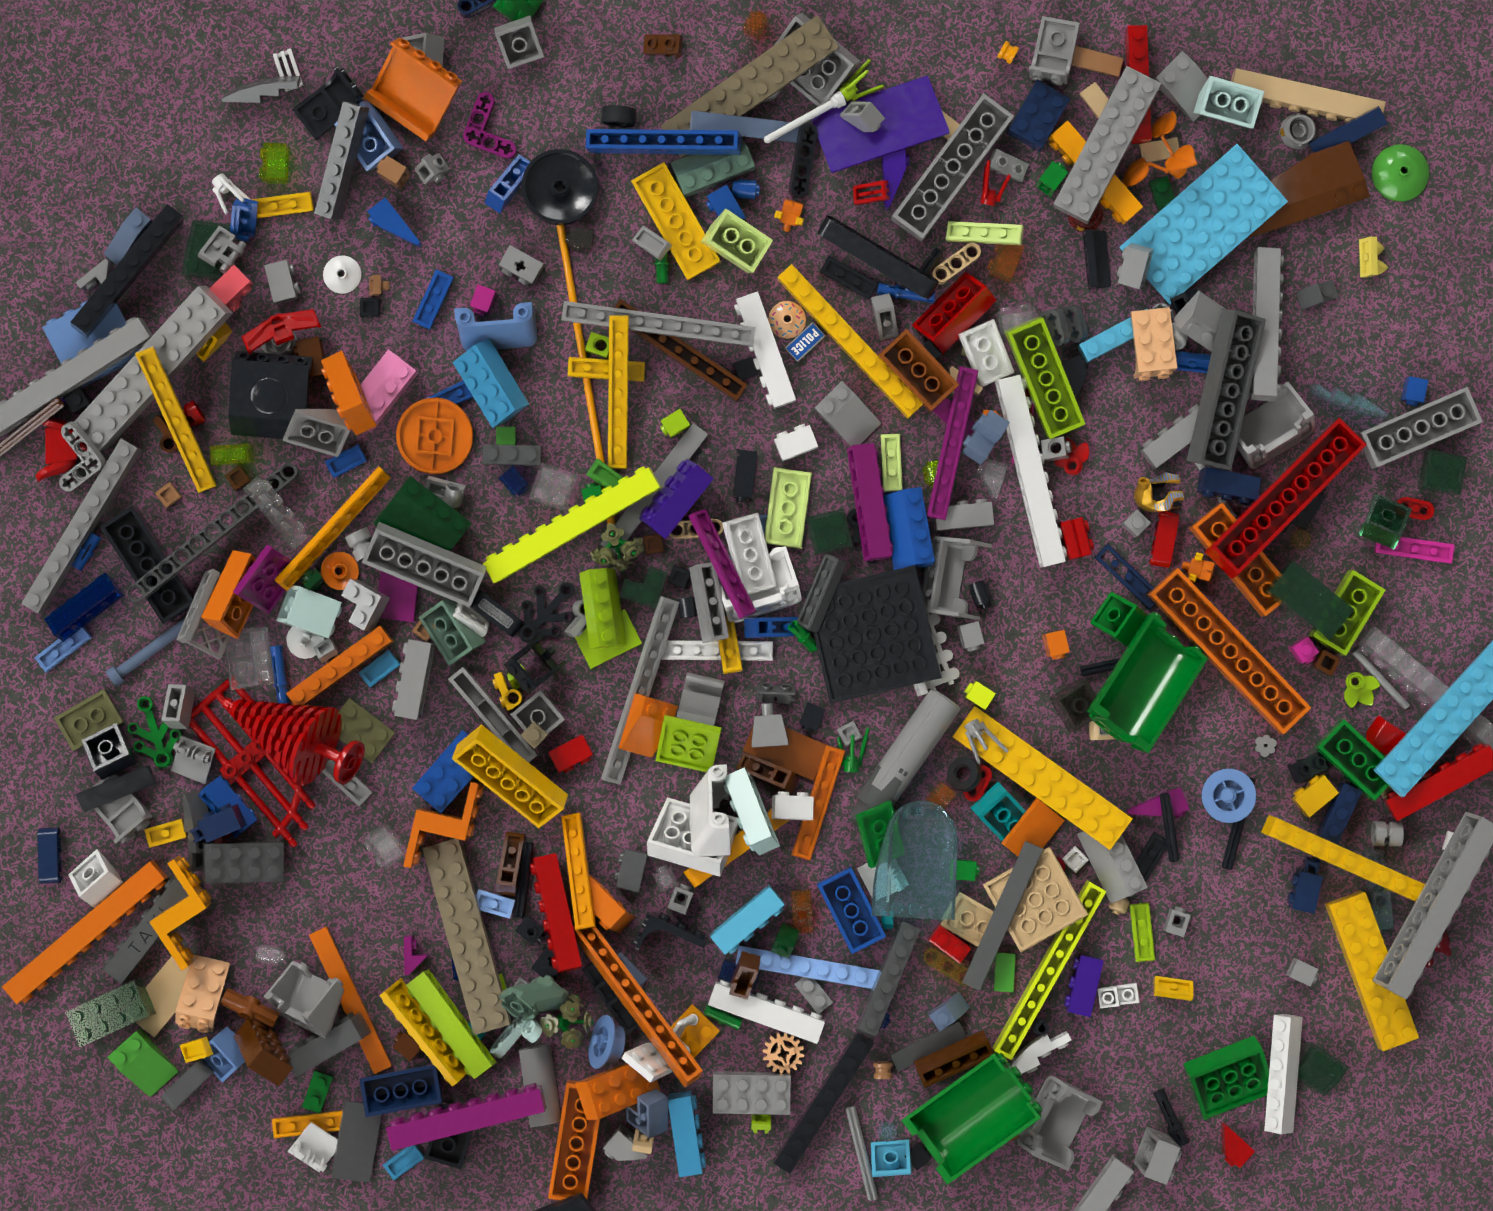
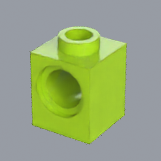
M591 332L585 351L608 359L609 337ZM600 341L607 344L606 349L603 351L596 349V345Z
M678 409L661 420L662 426H660V429L665 437L669 435L670 438H673L689 428L690 424L681 409Z

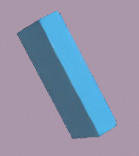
M389 649L358 673L369 688H371L399 667L400 663Z
M417 1145L409 1146L385 1162L383 1167L391 1178L395 1180L423 1160L425 1155Z

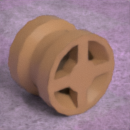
M873 1062V1067L875 1068L874 1079L893 1078L891 1073L892 1062Z

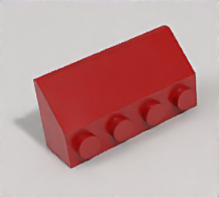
M964 272L912 326L927 341L930 340L940 353L944 354L959 339L958 334L967 331L997 300L987 286L967 272Z

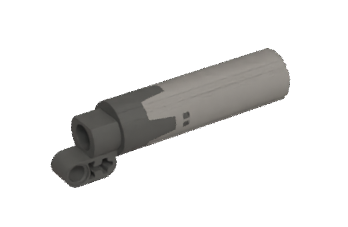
M930 689L856 795L860 800L849 815L856 820V814L887 801L892 802L894 807L960 712V707L940 692ZM859 834L858 842L863 847L861 836Z

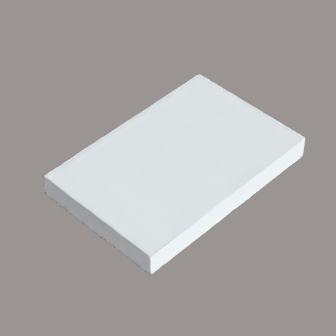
M994 319L958 334L971 368L979 370L976 380L979 386H986L1015 373Z

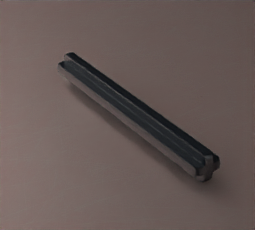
M1249 777L1255 786L1256 779ZM1246 818L1234 822L1222 862V868L1233 869Z

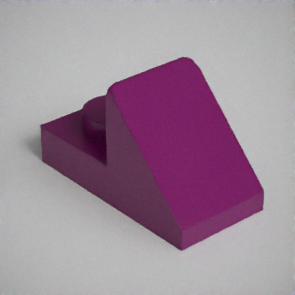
M414 935L404 936L405 975H409L429 955L414 954V951H417V939H414Z

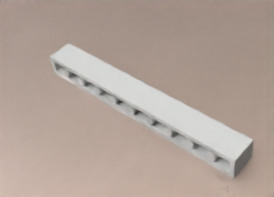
M1020 375L995 381L1003 418L1010 422L1006 430L1039 566L1046 567L1066 562L1067 552L1060 540L1062 539V532L1060 527L1057 528L1056 520H1058L1057 511L1053 509L1051 503L1053 495L1051 490L1048 491L1047 487L1049 478L1047 472L1043 470V455L1038 450L1040 441L1033 429L1035 427V420L1033 416H1030L1029 408H1031V404L1024 392L1026 390L1025 380L1021 379Z

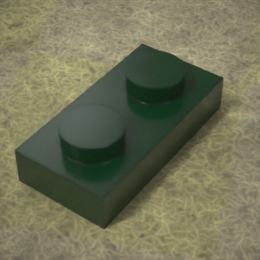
M1168 176L1148 182L1158 213L1175 199Z

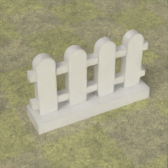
M927 613L938 661L944 671L941 672L942 678L914 684L917 696L927 694V689L929 688L936 690L935 686L946 682L949 685L954 684L953 680L959 677V670L957 668L949 669L947 661L953 658L952 651H943L940 645L946 641V634L944 632L936 633L934 625L940 622L938 614L930 615Z

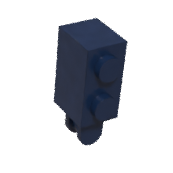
M229 803L220 807V812L214 814L213 811L202 815L203 819L198 821L199 826L189 830V833H192L195 839L193 842L196 843L205 839L208 843L246 826V821L238 804L231 806Z
M1306 856L1302 871L1297 870L1296 873H1293L1291 879L1293 889L1287 896L1289 908L1315 914L1323 876L1318 875L1320 859L1312 860ZM1308 867L1314 868L1313 873L1308 872Z

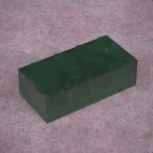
M1289 561L1265 591L1324 640H1330L1354 611L1350 605L1295 561Z
M140 978L70 1009L65 1013L81 1048L155 1015L156 1011Z

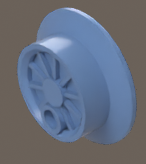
M1222 769L1213 773L1206 780L1202 789V802L1206 811L1214 819L1225 823H1234L1246 818L1253 810L1256 803V789L1251 779L1243 772L1235 769Z
M603 1015L598 1019L589 1042L588 1057L590 1065L594 1069H600L606 1063H617L624 1050L625 1031L622 1026L615 1025L612 1017L609 1015Z

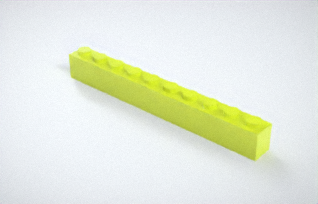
M644 466L634 471L636 475L630 478L628 476L618 480L619 484L612 488L610 485L601 490L602 494L598 497L593 495L584 500L586 504L580 507L578 505L573 506L568 510L569 513L562 516L560 514L552 519L553 523L548 526L543 524L535 529L536 533L532 535L527 533L519 538L520 542L513 545L510 543L503 547V552L498 555L495 552L487 556V561L483 565L486 566V570L493 583L502 581L661 489L662 487L650 467L645 468Z
M1086 880L1078 897L1089 915L1057 932L992 1047L994 1051L999 1054L1002 1053L1010 1060L1013 1059L1106 893L1104 889Z

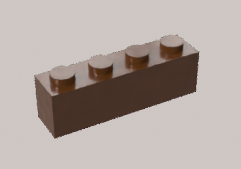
M984 1030L914 1061V1065L924 1088L983 1062L994 1052Z

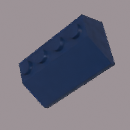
M434 1065L359 1079L365 1117L442 1103L441 1075Z

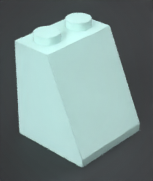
M292 586L285 595L276 621L324 638H329L335 630L334 622L341 613L342 602L300 586Z

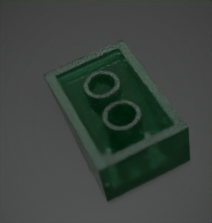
M193 220L184 254L182 269L184 276L217 281L224 275L219 270L222 266L220 262H217L213 267L199 258L198 253L218 226L230 232V224ZM228 249L226 250V252H225L223 255H225V256L228 255Z

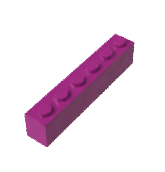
M874 443L852 445L847 449L864 562L884 560L892 556L893 545L889 540L890 526L886 520L887 507L883 501L884 488L880 482L881 469L877 463L878 450L875 448Z

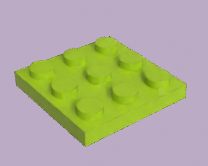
M665 715L655 761L707 772L714 765L721 727Z

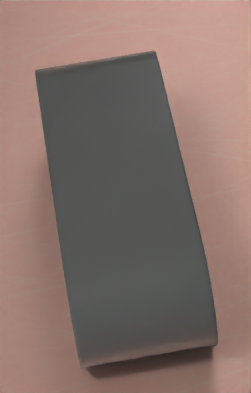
M199 1059L160 1098L174 1111L214 1072L202 1059Z

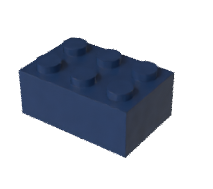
M1037 80L1009 127L1007 134L1040 152L1070 98Z

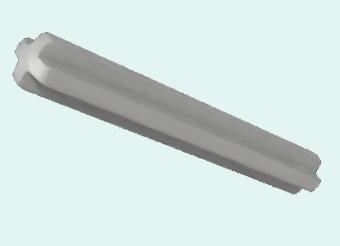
M850 1106L846 1108V1113L869 1201L878 1199L856 1107Z

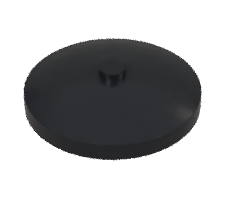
M554 149L543 152L528 164L523 174L521 186L524 202L529 211L545 223L552 225L575 223L583 219L592 210L597 200L598 179L592 165L576 152L566 149Z

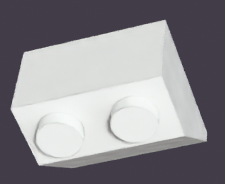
M98 849L68 874L78 896L93 908L123 883L118 872Z

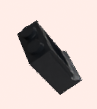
M736 449V453L739 456H737L733 498H736V502L748 503V500H752L757 451Z
M543 634L539 635L504 664L508 673L518 681L520 687L528 694L567 663L564 660L557 665L551 658L555 650L550 647L545 651L539 644V641L544 637ZM531 649L550 670L536 683L517 662Z

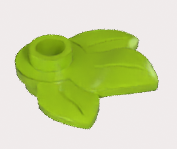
M1358 672L1348 674L1345 680L1347 688L1344 692V699L1350 708L1354 707L1357 702L1364 705H1373L1374 696L1372 690L1380 686L1377 679L1373 676H1363ZM1353 678L1358 679L1357 685L1352 684Z

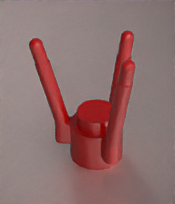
M987 160V165L984 166L983 190L980 203L995 206L996 202L1001 201V196L1011 175H1007L998 195H996L995 190L988 189L991 161Z

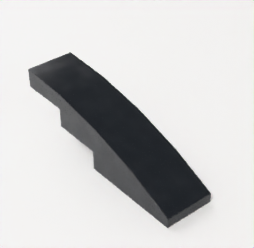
M591 962L582 968V971L592 983L608 1010L619 1025L623 1027L625 1033L628 1035L640 1027L594 964Z

